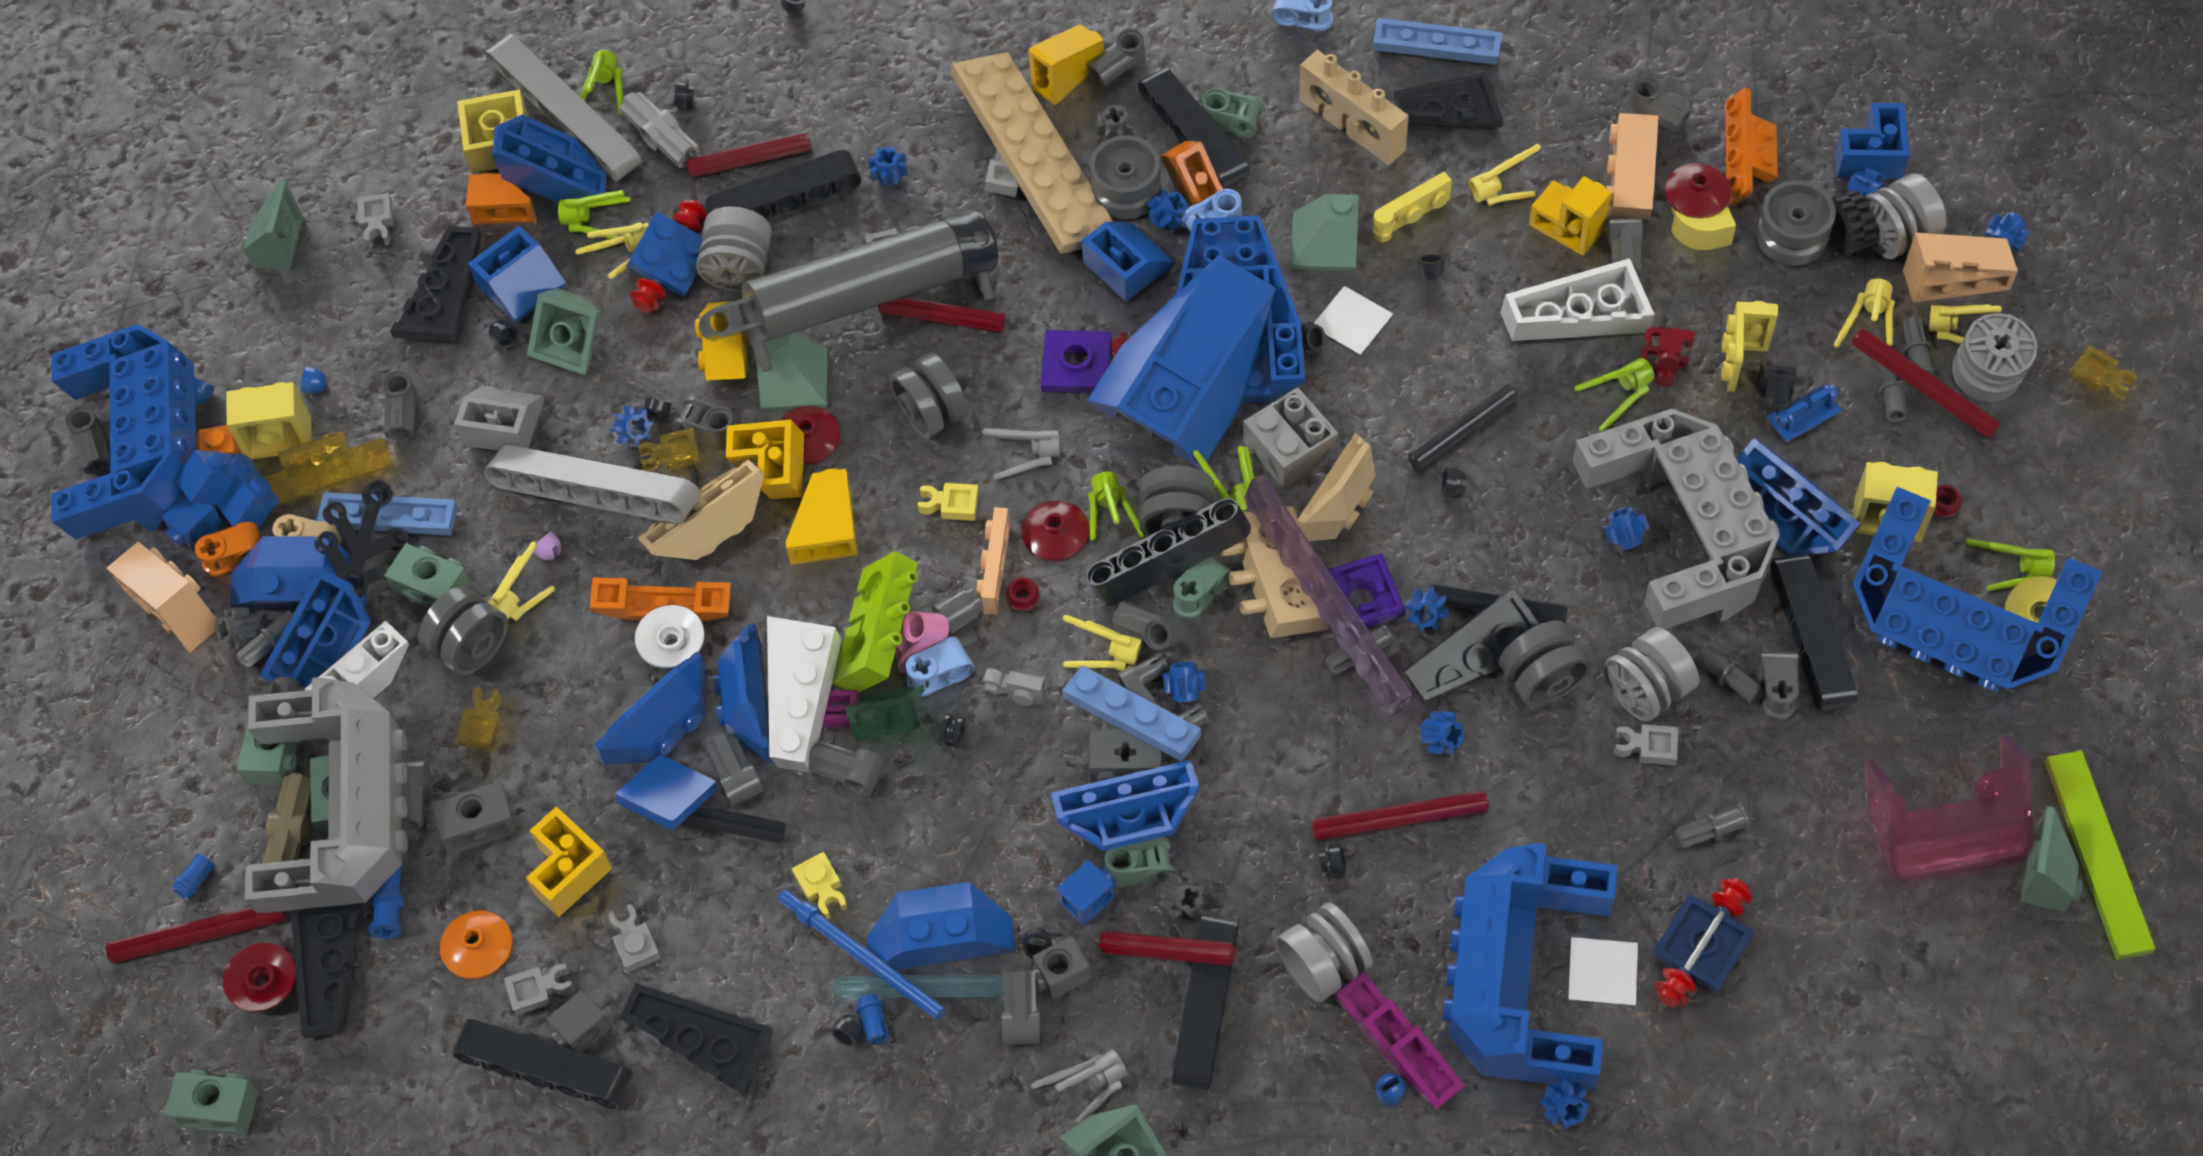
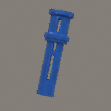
M402 865L371 898L374 916L373 923L369 925L368 931L375 938L394 939L402 934V926L399 924L400 909L404 907V898L400 893Z

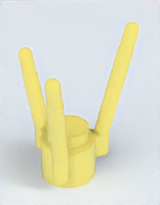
M1536 144L1492 170L1469 179V188L1476 202L1480 203L1486 200L1487 205L1492 206L1499 202L1535 197L1536 193L1534 191L1497 195V192L1502 190L1501 182L1497 175L1540 150L1541 146Z
M639 222L631 226L588 232V238L621 234L623 236L578 248L575 250V253L581 255L622 243L626 244L629 252H633L649 224ZM629 259L608 274V278L613 279L628 269L626 265Z
M1872 279L1867 282L1865 292L1858 294L1856 304L1834 342L1835 348L1840 347L1863 306H1865L1868 312L1872 313V321H1877L1879 314L1885 311L1886 344L1889 346L1893 345V308L1895 302L1891 299L1893 287L1888 281Z
M1990 304L1966 306L1931 305L1929 331L1937 332V340H1949L1961 344L1964 337L1950 333V329L1957 330L1958 315L2001 312L2002 307L1991 306Z
M531 542L524 554L517 557L497 591L487 602L505 613L508 620L511 618L517 622L525 612L555 591V587L550 586L518 607L517 604L520 599L509 590L536 549V542Z
M1069 615L1063 616L1065 622L1112 640L1108 655L1114 657V661H1065L1063 663L1065 668L1079 669L1083 665L1088 669L1113 668L1122 671L1126 668L1127 664L1136 665L1142 639L1121 634L1090 620L1085 622Z

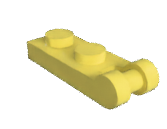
M1442 172L1377 209L1374 213V239L1378 242H1387L1391 239L1393 231L1407 223L1412 224L1416 222L1423 214L1434 208L1438 209L1444 206L1450 200L1451 178L1445 172Z

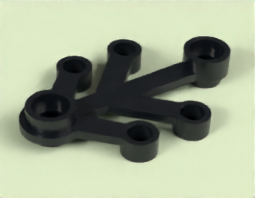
M382 480L370 482L362 491V501L365 508L357 535L346 516L347 510L343 504L332 502L323 510L324 520L328 524L336 526L351 554L349 564L339 550L338 538L333 532L324 531L314 540L316 550L321 554L327 555L337 573V577L352 583L359 599L366 594L368 584L380 579L386 580L384 576L387 572L385 564L391 566L395 558L387 557L376 567L362 571L365 560L390 549L399 551L409 541L406 531L401 528H394L386 536L370 542L379 509L385 507L392 500L393 496L391 487ZM371 493L377 497L378 501L371 496ZM331 509L337 511L339 518L331 514ZM393 535L400 539L401 544L394 541ZM322 538L330 542V547L324 545Z

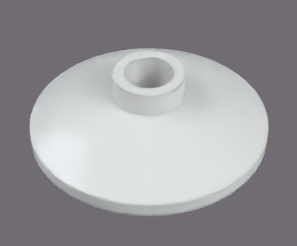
M666 605L652 610L640 621L635 633V645L639 655L648 664L657 668L673 669L685 659H689L695 652H700L704 643V628L699 617L690 609L678 605ZM671 639L678 640L673 645H666V643Z

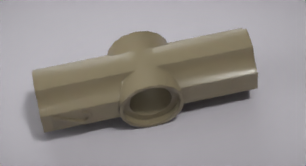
M290 773V775L283 778L276 811L270 812L266 821L265 834L268 843L263 863L298 860L301 846H305L309 841L311 834V818L309 816L311 808V779L303 774Z

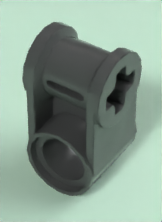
M688 396L684 401L685 408L681 415L671 423L672 429L685 439L695 440L717 449H726L727 426L736 425L731 411L698 397Z
M1760 651L1758 676L1762 688L1763 711L1773 720H1786L1794 713L1795 700L1798 698L1799 693L1797 652Z

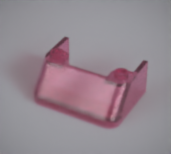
M2007 734L2000 735L2001 768L1981 774L1974 784V800L1906 812V803L1898 792L1893 791V783L1872 759L1865 761L1868 812L1885 863L1896 878L1900 880H1913L2018 860L2029 853L2033 845L2030 758Z

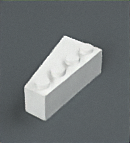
M1630 258L1506 294L1501 309L1502 318L1512 341L1645 333L1650 328L1654 318V312Z
M767 616L769 756L777 767L812 773L808 765L811 752L815 744L819 742L842 638L835 627Z

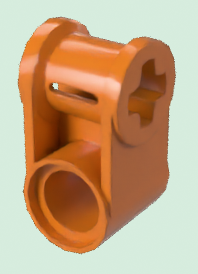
M243 522L231 528L201 537L196 542L195 553L202 561V568L205 573L211 577H222L231 573L261 539L258 526L252 522ZM209 543L212 544L214 550L210 549L208 545ZM217 561L220 568H217L214 562Z

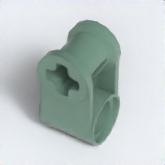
M1220 88L1209 89L1202 96V108L1222 132L1235 134L1242 138H1250L1255 135L1257 117L1262 114L1264 109L1261 100L1251 95H1241Z
M1213 557L1188 568L1174 583V612L1183 619H1194L1201 615L1205 608L1228 587L1230 583L1229 574L1233 571Z
M1166 837L1110 849L1105 854V869L1112 875L1115 887L1162 883L1169 879V873L1176 874L1174 866L1170 865L1168 849L1171 845ZM1122 861L1127 863L1129 867L1117 869L1113 864Z

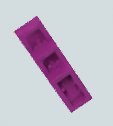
M1365 972L1361 973L1333 996L1381 1054L1435 1110L1465 1087L1461 1079L1418 1026L1415 1028L1412 1026L1391 998L1387 1001Z

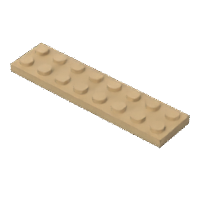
M1008 52L952 63L951 75L1010 172L1014 175L1018 185L1060 254L1082 249L1081 240L1105 222H1114L1107 210L1095 199L1089 181Z

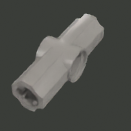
M631 92L624 97L622 104L619 106L620 112L639 130L645 143L653 150L660 149L679 168H688L687 160L698 157L700 149L680 129L673 115L665 109L660 111L640 92Z

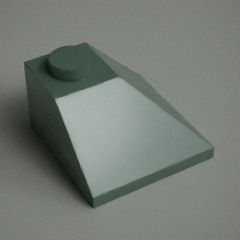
M279 180L251 222L248 235L243 238L242 251L247 256L252 268L290 270L303 222V215L286 180Z
M1325 194L1293 212L1291 269L1356 271L1359 195Z
M554 288L539 293L527 356L577 373L588 374L600 311L587 298L565 290Z
M793 333L765 342L771 358L772 370L763 372L756 359L761 411L792 410L805 406L827 408V348Z
M2047 806L2030 837L2021 902L2066 912L2072 900H2079L2083 881L2077 878L2079 864L2056 809Z
M1137 1105L1090 1115L1060 1137L1070 1156H1167Z

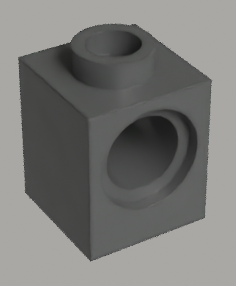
M1073 936L1033 955L1036 985L1040 991L1046 989L1051 999L1091 980L1090 966ZM1055 965H1065L1068 967L1062 974L1050 972V969Z
M582 990L547 1018L553 1029L549 1036L555 1044L579 1052H584L611 1028L605 1014Z

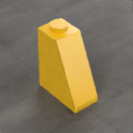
M1079 24L1032 46L1028 50L1032 90L1056 106L1089 75L1087 64L1104 52V39L1097 32L1090 31Z
M826 469L819 473H812L786 540V550L791 565L858 555L851 490L846 469Z

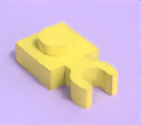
M944 483L943 491H937L934 487L928 485L920 487L921 497L931 498L929 502H918L919 513L932 514L937 510H941L942 519L976 520L979 496L978 485Z
M824 852L791 868L808 901L812 902L819 898L818 907L822 916L830 919L827 906L832 902L838 903L843 911L847 910L845 897L842 893L835 890L841 887V882Z

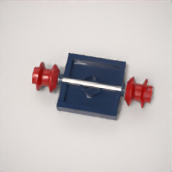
M1731 878L1730 880L1722 879L1719 882L1722 892H1713L1711 895V900L1716 908L1689 894L1654 948L1652 957L1670 967L1665 968L1662 972L1666 981H1658L1654 984V988L1658 993V999L1665 1005L1672 1008L1686 1006L1688 1000L1684 994L1696 991L1694 982L1716 995L1720 991L1755 933L1751 928L1730 917L1743 916L1745 910L1741 904H1750L1753 900L1749 887L1743 881L1736 878Z

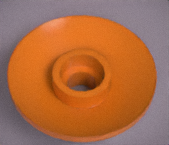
M476 910L464 913L447 926L441 937L440 955L447 969L458 977L464 979L488 977L497 972L508 960L513 946L512 933L503 918L493 912ZM476 935L479 936V939L476 943H467V941L471 937Z

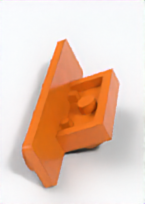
M1746 87L1734 96H1731L1724 108L1726 118V177L1731 185V197L1728 205L1732 207L1752 193V176L1767 183H1771L1778 177L1777 125L1751 114V90Z

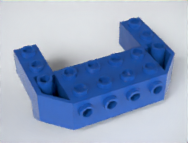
M136 324L52 354V382L73 399L77 400L110 388L111 473L52 493V523L74 539H79L133 520L149 531L156 530L163 521L161 516L172 508L183 494L175 478L196 450L194 363L167 340Z
M1897 486L1853 582L1871 631L1879 634L1876 641L1895 649L1901 643L1912 648L1911 656L1927 663L1931 662L1932 657L1946 663L1944 670L1964 678L1966 672L1978 676L1980 679L1977 684L1995 692L1999 691L2000 686L2010 689L2058 671L2103 571L2068 557L2038 623L1903 567L1931 504V500Z
M1543 843L1507 848L1467 876L1464 895H1456L1454 917L1461 918L1460 930L1452 929L1450 952H1457L1456 965H1448L1446 986L1453 987L1452 999L1444 1000L1442 1021L1449 1022L1448 1036L1483 1076L1550 1085L1561 1082L1563 1078H1566L1572 1085L1578 1082L1584 1089L1595 1091L1600 1077L1603 1039L1528 1029L1530 1011H1527L1536 910L1537 907L1610 917L1615 900L1618 865L1545 856L1546 844Z

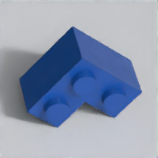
M1872 103L1865 129H1841L1835 149L1837 178H1851L1858 171L1864 172L1867 167L1886 175V179L1903 178L1910 157L1905 103Z
M195 450L175 478L176 483L191 503L217 505L232 527L239 523L252 522L260 529L280 501L272 491L270 483L254 467L252 459L240 453L229 454L218 451Z

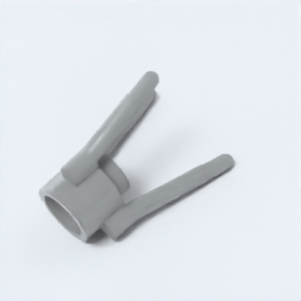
M984 428L982 431L984 435L998 436V438L1031 440L1032 455H1039L1038 459L994 474V480L1009 477L1038 466L1052 465L1051 457H1060L1058 430L1035 432Z
M1110 1050L1086 1062L1031 1083V1088L1037 1089L1067 1078L1055 1086L1057 1091H1061L1089 1077L1092 1078L1097 1087L1100 1088L1105 1085L1106 1088L1076 1119L1077 1124L1092 1115L1111 1094L1122 1088L1119 1080L1127 1076V1071L1118 1054L1114 1050Z

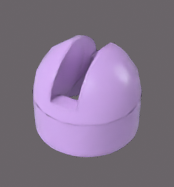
M550 531L537 543L534 553L542 560H554L555 555H559L561 552V542Z

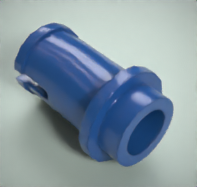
M197 853L180 877L173 878L174 884L171 890L187 901L191 897H196L198 895V887L208 874L214 870L216 865L203 854Z
M870 994L859 998L855 1011L856 1014L861 1015L867 1044L873 1043L875 1045L887 1041L890 1038V1033L888 1032L882 1011L885 1005L884 1001L879 1000L877 994Z

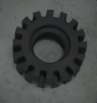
M1853 190L1831 197L1834 201L1836 215L1830 237L1835 239L1834 244L1836 247L1839 246V251L1841 253L1844 252V254H1850L1872 247L1875 244L1874 238L1877 235L1873 230L1876 228V222L1872 221L1874 214L1873 211H1869L1870 204L1868 201L1865 202V196L1860 194V191Z

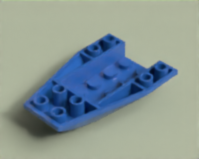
M1259 215L1194 219L1176 294L1218 255L1276 288L1240 403L1272 402L1304 383L1305 370L1301 322Z
M1218 255L1121 346L1087 402L1115 419L1119 413L1173 444L1175 446L1174 454L1203 470L1194 457L1193 452L1198 450L1208 462L1236 417L1276 288Z

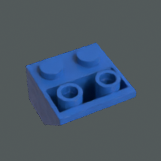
M1105 222L1081 240L1083 263L1125 302L1175 266V261L1130 222Z
M520 226L516 227L468 263L476 285L515 323H518L535 310L539 293L554 288L562 290L567 286L565 280L541 246Z

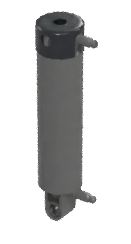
M970 209L941 218L939 221L751 279L743 282V299L717 306L705 313L699 321V331L703 337L711 341H718L746 332L758 364L763 372L772 370V365L765 342L972 276L976 277L984 299L990 300L994 298V293L988 272L996 268L999 257L995 234L986 216L979 209ZM711 316H717L722 319L724 323L722 332L715 331L711 327Z

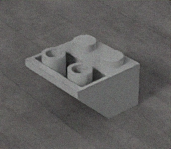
M485 387L475 389L463 397L454 423L462 445L499 451L504 445L529 448L542 409L544 396Z
M1298 387L1243 421L1244 444L1249 447L1250 451L1283 489L1311 472L1339 436L1334 427Z

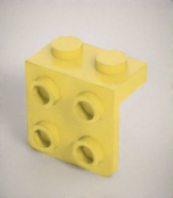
M1763 301L1737 302L1734 315L1728 314L1726 333H1723L1722 353H1726V361H1723L1721 373L1722 381H1727V392H1735L1743 363V350L1768 352L1778 317V304H1769Z

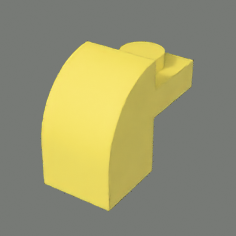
M1728 206L1715 216L1700 219L1682 215L1671 207L1674 215L1671 232L1685 246L1697 250H1710L1732 245L1736 224Z

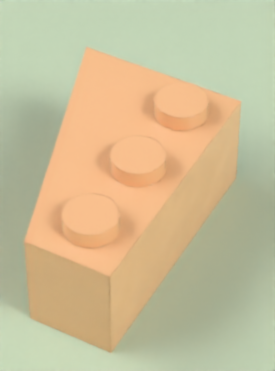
M1619 113L1617 123L1610 126L1609 143H1613V155L1608 156L1607 174H1612L1611 186L1606 187V189L1611 191L1610 216L1650 218L1653 209L1659 116Z
M1915 232L1903 272L1912 301L1917 303L2011 290L2018 270L2007 239Z
M137 542L106 568L121 588L149 615L152 613L163 622L162 627L169 634L173 632L188 652L191 653L216 631L217 619L197 594L201 590L199 585L188 574L184 576L172 561L167 562L156 548L152 547L148 550L140 542Z

